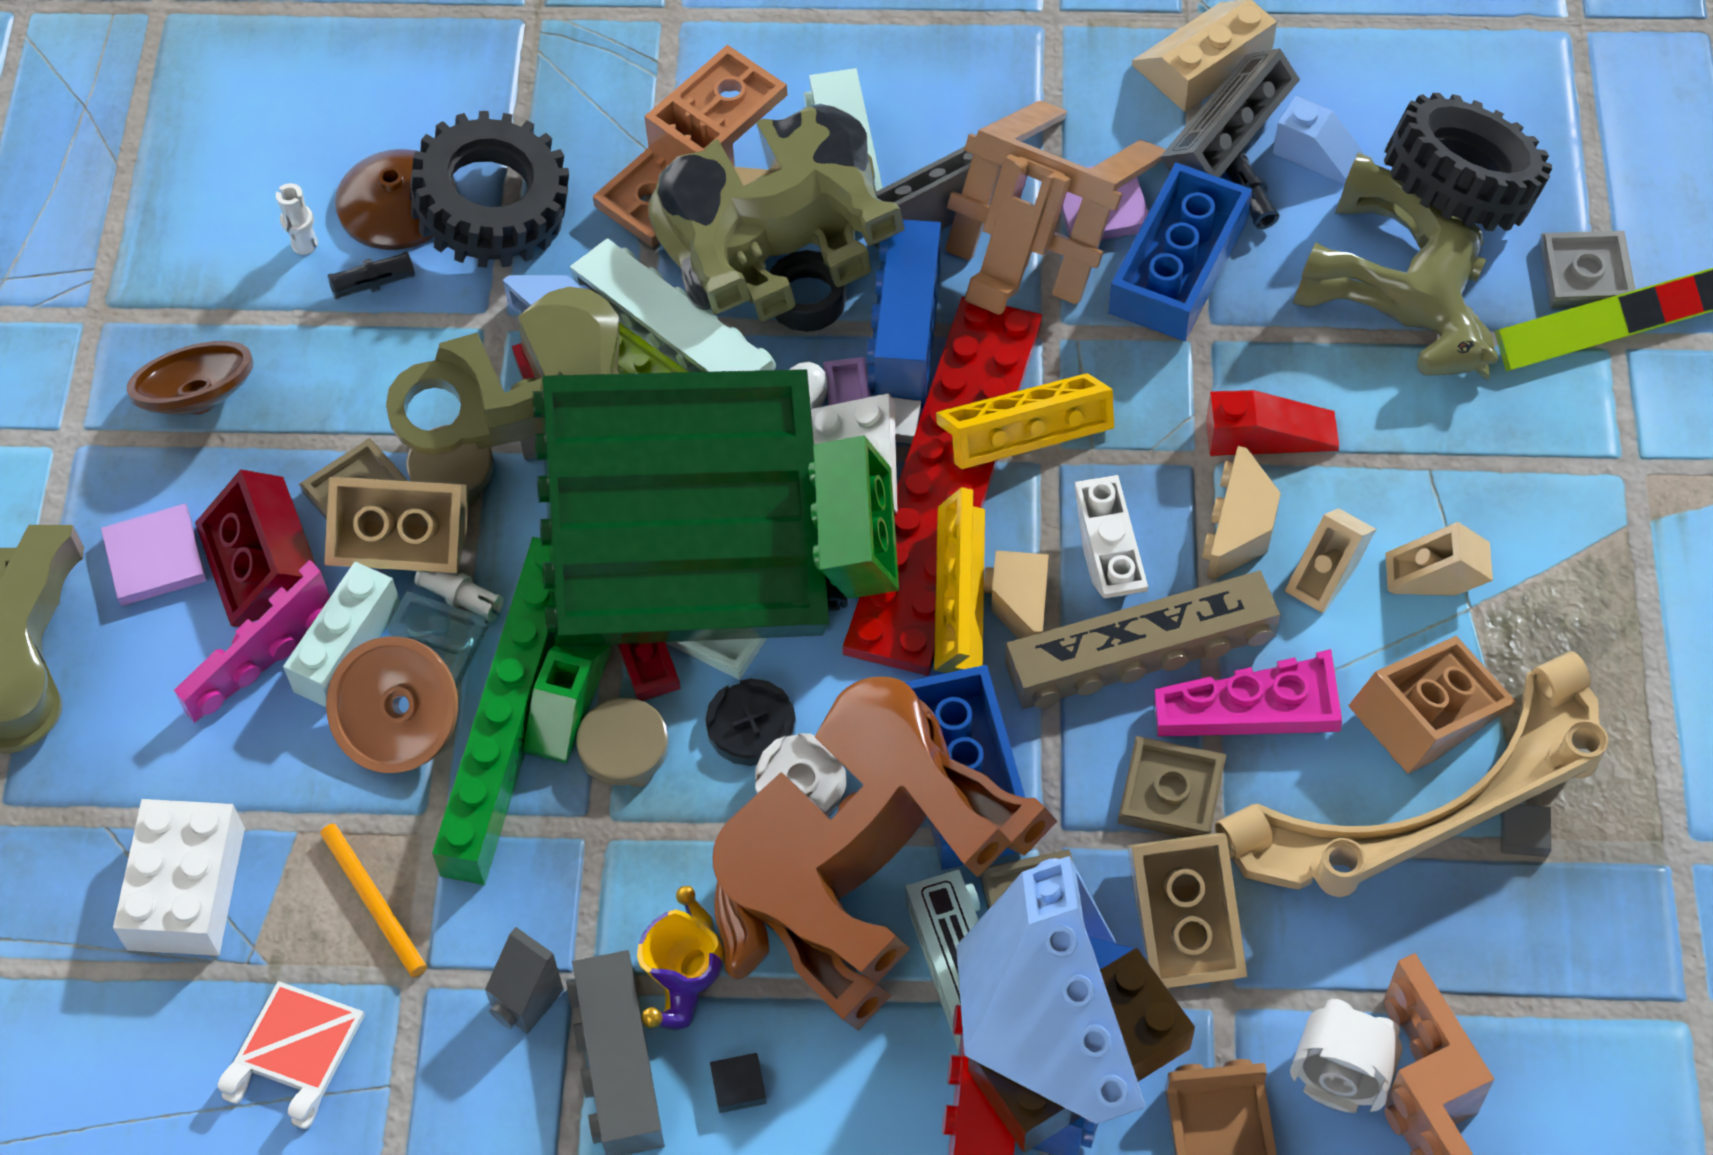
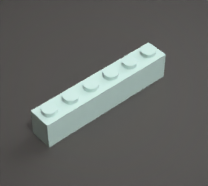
M608 238L570 266L574 281L579 286L586 285L593 292L606 299L618 314L621 324L689 372L774 370L776 368L774 359L765 349L755 348L746 341L738 329L734 327L728 328L721 323L712 310L701 309L693 305L682 288L671 286L655 268H647L637 260L628 248L623 247L621 249Z

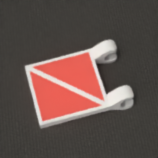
M278 981L234 1062L219 1079L218 1089L222 1092V1098L231 1103H240L246 1093L252 1073L300 1090L288 1107V1115L292 1117L291 1123L294 1126L302 1129L310 1128L316 1117L322 1096L365 1016L364 1011Z

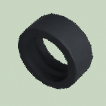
M811 250L793 252L779 259L770 269L772 275L786 277L789 283L796 279L810 277L826 282L832 290L827 298L817 303L807 305L795 303L796 305L793 309L775 316L779 323L792 330L809 332L821 330L833 324L843 313L847 300L846 285L835 287L830 269L824 263L821 252Z

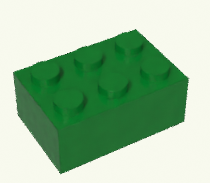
M865 435L813 444L814 461L809 462V476L813 487L816 488V502L811 504L812 521L815 528L818 529V544L813 546V558L818 571H822L831 584L836 586L848 599L899 591L891 467Z

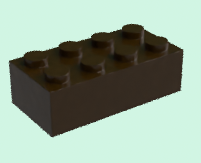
M1137 947L1100 969L1138 1082L1191 1049L1195 1031L1194 1024ZM968 1057L969 1074L1023 1153L1082 1117Z

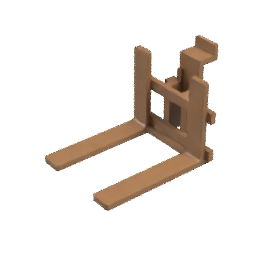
M1040 100L979 129L977 135L969 134L964 151L973 154L962 194L954 191L951 193L947 208L955 211L956 214L945 250L955 256L970 260L974 257L981 231L990 234L991 237L980 272L970 278L965 301L995 314H1002L1007 300L1019 291L1031 253L1035 252L1043 256L1048 250L1064 255L1052 291L1053 295L1073 304L1079 303L1092 267H1099L1104 252L1098 249L1110 211L1111 209L1114 211L1118 209L1123 194L1117 190L1162 162L1160 156L1166 149L1144 140H1139L1096 166L1086 168L1022 142L1064 120L1066 117V110ZM1027 176L1042 181L1035 204L1020 199ZM1067 192L1082 197L1070 238L1055 232Z

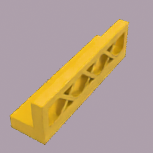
M1086 373L936 412L937 425L953 437L954 464L961 469L1114 429L1113 389Z
M962 487L938 506L934 671L943 673L983 665L985 509L973 507V490Z

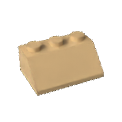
M1252 0L1220 2L1133 59L1132 66L1180 109L1186 112L1213 94L1246 54L1273 50L1277 21Z
M329 477L324 565L351 567L354 562H357L369 568L458 573L467 531L469 485Z

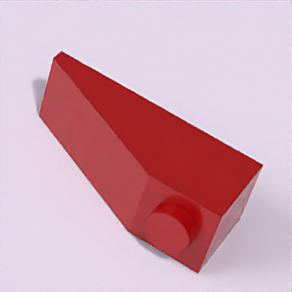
M1256 390L1210 392L1206 416L1210 456L1236 455L1238 446L1247 448L1251 454L1339 451L1336 417L1333 410Z

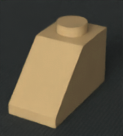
M1339 508L1324 514L1285 592L1324 613L1357 568L1377 529Z
M1459 522L1385 553L1387 588L1392 594L1456 596L1493 581L1490 542Z
M996 550L994 567H985L984 593L992 594L991 611L1018 639L1042 633L1049 555Z

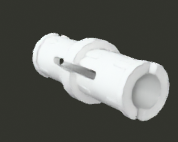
M293 183L284 184L279 187L281 193L276 191V200L282 212L280 215L282 228L289 234L294 252L300 255L310 254L315 251L313 246H318V240L312 227L314 224L313 213L305 205L300 186Z
M416 572L414 582L417 586L445 598L447 604L453 608L461 606L489 622L497 618V615L491 612L492 609L498 613L502 610L504 598L501 595H496L474 584L471 577L464 573L456 575L446 572Z

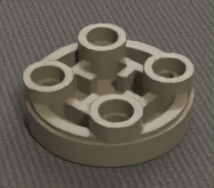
M449 425L439 426L429 431L441 430ZM476 443L462 444L454 451L437 455L416 452L410 448L406 467L410 481L469 485V506L479 499L480 492L490 482L494 471V459L491 447L478 449Z
M615 698L594 707L582 720L576 739L578 754L584 771L601 782L618 786L631 785L633 787H641L649 783L652 775L663 764L669 747L667 727L660 713L648 703L633 698Z

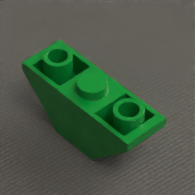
M612 645L553 646L548 651L533 688L523 747L524 753L565 764L568 763L576 743L578 728L587 715L610 657Z

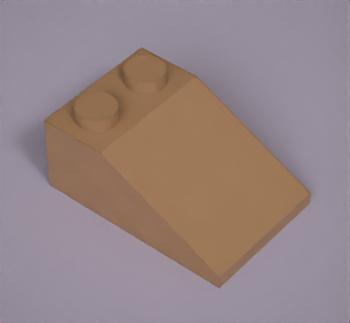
M1454 636L1375 671L1348 706L1361 720L1362 724L1386 748L1394 761L1400 764L1409 774L1446 754L1509 710L1516 701L1457 636Z

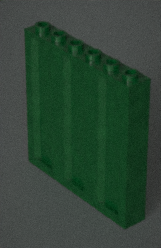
M807 369L542 376L540 391H533L532 406L533 417L541 418L542 433H535L536 460H544L545 476H538L537 491L538 502L547 504V519H540L541 546H549L550 562H543L542 575L543 588L552 589L553 606H545L546 633H554L555 646L822 636L829 626L825 574L822 571H818L813 558V546L818 544V529L815 528L811 517V504L816 502V488L813 487L809 476V462L814 461V441Z

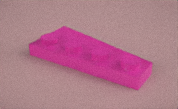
M1331 649L1316 652V656L1313 659L1297 662L1295 657L1277 661L1276 667L1253 672L1252 667L1234 671V676L1215 681L1212 677H1206L1158 688L1154 691L1157 737L1341 731L1342 716Z

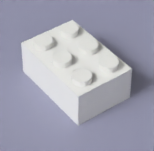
M141 799L113 925L114 931L127 951L220 956L245 830L233 804Z

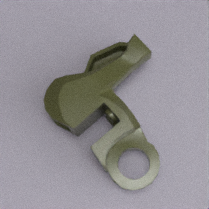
M569 286L550 291L518 316L522 349L536 380L534 378L521 380L515 383L510 391L505 393L478 333L439 343L435 360L414 364L401 372L389 387L386 408L391 429L406 446L416 452L433 455L454 451L462 444L476 443L478 449H484L520 441L535 436V433H542L541 418L533 417L532 393L533 391H540L542 376L619 374L620 334L618 333V314L606 299L589 289ZM431 388L445 389L454 394L461 403L459 415L454 422L446 428L436 431L422 430L413 425L406 416L408 404L413 397L421 391Z

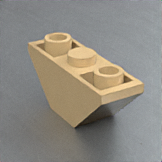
M1237 447L1234 463L1225 461L1220 486L1227 488L1225 498L1216 497L1211 522L1217 523L1218 527L1216 534L1207 533L1202 553V559L1210 560L1207 573L1209 578L1217 579L1268 552L1281 493L1245 447Z

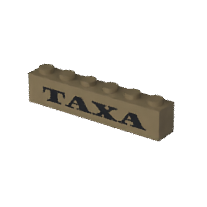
M1259 570L1007 642L1005 665L1022 709L1033 706L1044 708L1055 704L1061 698L1071 695H1090L1106 685L1120 681L1122 683L1135 682L1151 672L1162 669L1173 671L1183 667L1189 661L1203 657L1209 659L1218 658L1225 655L1231 649L1245 645L1252 647L1262 645L1272 637H1276L1281 614L1263 574Z

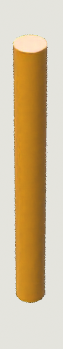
M332 823L325 826L321 830L320 835L411 977L421 975L426 971L427 965L336 824Z

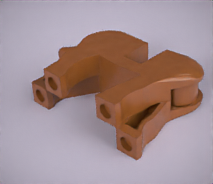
M870 677L857 681L844 689L837 696L815 735V738L863 784L858 792L848 795L841 802L837 814L831 818L806 793L780 772L726 822L716 838L712 857L713 869L717 879L714 903L715 918L723 943L724 965L727 974L735 980L743 979L754 971L768 956L770 948L765 926L767 925L778 934L792 960L794 970L842 1020L858 1031L891 997L878 982L910 948L887 927L866 923L850 916L843 908L840 898L859 887L886 865L908 842L926 816L963 864L977 877L1006 848L1025 856L1057 823L1053 815L1036 798H1025L1010 794L999 788L986 775L950 759L940 724L935 714L924 702L919 700L910 686L892 677Z

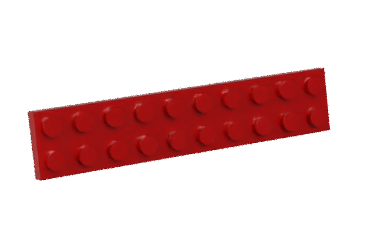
M965 296L961 297L897 485V514H894L899 591L859 597L842 646L843 655L929 676L935 657L938 506L962 487L973 490V507L983 508L998 460L965 469H961L954 464L953 437L937 425L936 412L1020 391L1042 325V314L1006 306L1004 312L998 315L965 301Z

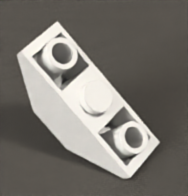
M1114 475L1075 482L1082 547L1092 584L1104 599L1147 592L1148 584L1119 476Z

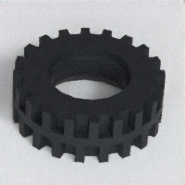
M1432 93L1430 99L1422 94L1417 97L1416 101L1411 100L1384 150L1387 153L1384 158L1385 165L1393 167L1390 171L1392 178L1404 182L1402 187L1404 192L1407 194L1415 193L1421 198L1419 204L1425 208H1429L1432 205L1441 210V216L1450 220L1451 216L1462 219L1463 225L1473 228L1475 223L1482 224L1486 231H1494L1497 225L1504 231L1511 230L1514 224L1517 226L1523 224L1549 180V174L1552 171V164L1546 162L1549 157L1547 151L1536 148L1539 141L1535 136H1526L1522 132L1524 128L1518 122L1511 124L1502 118L1504 113L1498 110L1492 113L1484 109L1481 102L1474 100L1472 104L1463 102L1461 96L1454 94L1451 95L1450 99H1445L1441 93Z
M479 111V117L476 120H468L465 113L456 115L454 126L449 127L442 121L436 125L435 138L425 134L421 139L420 152L415 151L413 156L409 199L411 200V215L413 220L420 219L419 232L423 238L432 234L435 236L434 248L441 253L449 247L455 251L454 260L461 263L464 262L466 256L478 258V267L487 268L489 259H500L502 267H509L512 265L513 256L520 255L525 262L533 259L536 245L545 251L550 246L552 234L558 236L566 208L569 169L563 168L564 154L561 149L551 152L552 138L547 133L537 137L533 134L535 124L528 120L522 126L512 123L513 115L503 113L501 120L489 119V111ZM493 162L508 166L519 173L527 183L528 190L520 201L502 207H486L471 203L458 194L452 185V177L459 168L471 163Z

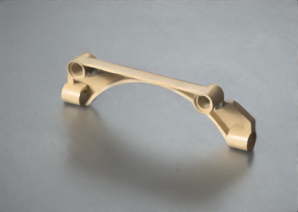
M1569 651L1528 672L1523 689L1520 718L1507 749L1492 769L1478 783L1461 796L1440 808L1394 823L1373 826H1338L1293 818L1256 803L1216 821L1215 831L1216 833L1227 835L1230 858L1234 860L1247 879L1299 890L1312 884L1314 877L1325 893L1335 897L1348 896L1356 890L1360 882L1573 777L1585 778L1596 772L1608 746V735L1599 724L1598 699L1589 688L1591 678L1588 668L1577 653ZM1577 748H1587L1591 753H1583L1579 751ZM1332 865H1345L1351 871L1347 873L1339 872Z

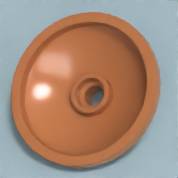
M380 637L369 640L354 648L337 666L327 692V719L332 735L341 750L360 766L381 773L407 772L431 761L447 744L457 720V689L449 668L431 648L409 638ZM403 696L409 702V708L405 713L399 708V701Z

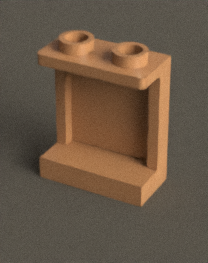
M1236 1059L1226 1062L1223 1067L1204 1068L1201 1064H1186L1177 1067L1173 1072H1169L1165 1084V1096L1174 1154L1277 1155L1265 1088L1266 1064H1252V1061L1248 1059Z

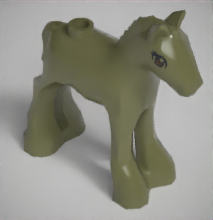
M1358 152L1347 176L1335 214L1358 215L1374 213L1392 218L1409 229L1420 251L1412 258L1408 271L1402 272L1382 267L1352 253L1330 250L1316 242L1301 276L1302 280L1293 304L1310 308L1335 299L1351 300L1371 306L1406 327L1432 329L1441 337L1419 353L1417 362L1419 373L1424 376H1439L1476 371L1485 380H1489L1488 364H1495L1498 361L1493 343V335L1486 328V325H1483V322L1479 320V316L1465 304L1462 297L1468 280L1477 283L1486 262L1485 258L1479 256L1481 245L1484 244L1481 229L1476 224H1474L1473 228L1464 226L1462 219L1451 216L1450 220L1441 216V210L1432 205L1429 208H1425L1419 204L1421 201L1419 196L1415 193L1407 194L1402 190L1404 182L1402 180H1394L1390 169L1375 165L1372 157Z

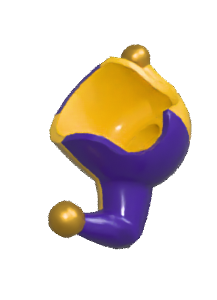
M689 885L681 886L676 891L677 902L685 906L687 913L677 909L663 913L647 927L638 944L637 959L640 967L661 985L665 992V1009L663 1012H660L655 1007L645 1009L641 1015L642 1023L648 1028L660 1026L669 1030H679L689 1027L695 1015L699 992L710 987L719 977L723 968V947L718 935L714 932L713 918L695 899V890Z

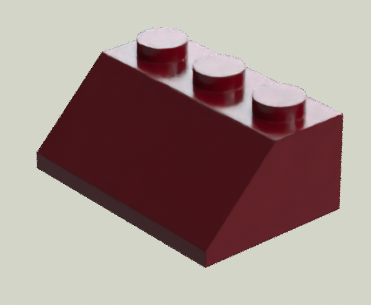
M240 469L195 522L230 626L240 627L247 619L251 622L259 620L273 606L268 599L281 587L288 592L303 577L298 570L309 560L316 565L285 479L282 476Z

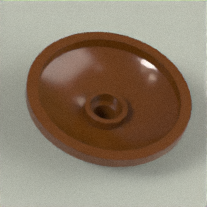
M394 149L373 154L358 162L345 174L336 192L335 207L342 227L353 239L372 248L399 250L417 246L434 237L432 234L423 238L419 232L420 219L413 220L411 215V200L409 199L413 156L416 150ZM452 177V185L456 190L455 182Z
M212 341L186 346L168 352L141 367L128 381L127 393L130 401L135 406L149 412L169 415L202 414L226 400L246 381L253 368L254 361L250 350L245 345L237 342Z

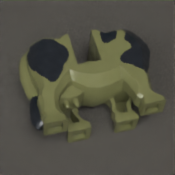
M819 103L806 107L785 119H761L757 121L756 124L771 174L763 175L749 184H742L719 139L713 140L703 151L677 156L659 174L656 189L648 204L649 219L657 239L669 256L681 268L687 297L693 305L705 310L711 308L713 314L716 315L749 301L754 305L759 320L764 322L793 309L796 305L791 285L787 278L772 275L765 270V260L769 256L793 253L809 243L818 245L821 248L824 263L830 269L835 287H841L868 275L872 271L868 250L864 244L855 240V230L863 234L868 246L905 230L901 209L897 203L881 201L875 195V172L872 157L868 154L866 130L859 120L834 106Z

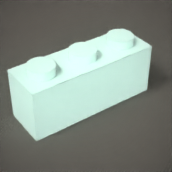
M354 562L283 666L294 693L326 707L329 684L337 666L354 648L369 640L379 638L401 606L393 578L360 563Z

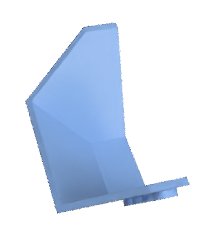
M1068 856L1062 859H1048L1039 863L1035 868L1023 871L956 945L964 1053L970 1059L1097 1124L1144 1109L1145 1102L1088 936L1116 943V940L1072 859Z

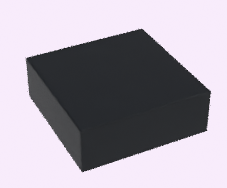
M757 1053L710 1062L719 1113L767 1104Z

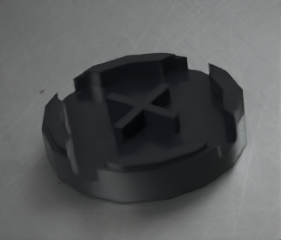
M752 678L740 680V684L733 685L730 688L727 685L719 690L709 703L705 718L709 742L717 753L734 764L747 766L757 765L763 751L776 739L794 735L796 729L794 708L784 690L769 681Z

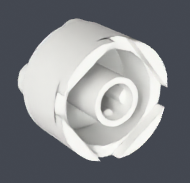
M1339 999L1327 1000L1323 1008L1312 1012L1307 1019L1290 1068L1291 1077L1295 1082L1298 1076L1306 1084L1303 1092L1327 1107L1343 1112L1356 1113L1359 1105H1372L1370 1112L1378 1111L1386 1103L1403 1051L1402 1043L1399 1039L1400 1027L1388 1018H1375L1354 1010L1345 1001Z

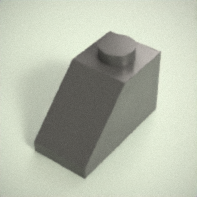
M515 927L508 936L486 985L485 992L491 1005L489 1012L498 1022L509 1029L515 1024L528 1034L562 994L564 988L554 954Z

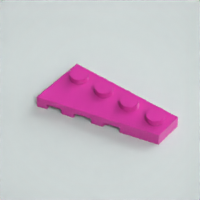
M311 560L298 570L303 577L288 592L281 587L268 599L273 606L257 622H251L247 619L235 631L236 634L232 640L231 647L226 651L216 649L174 689L184 712L194 723L204 715L212 714L218 710L224 700L240 688L254 683L261 672L277 660L287 658L294 651L330 598L322 573Z

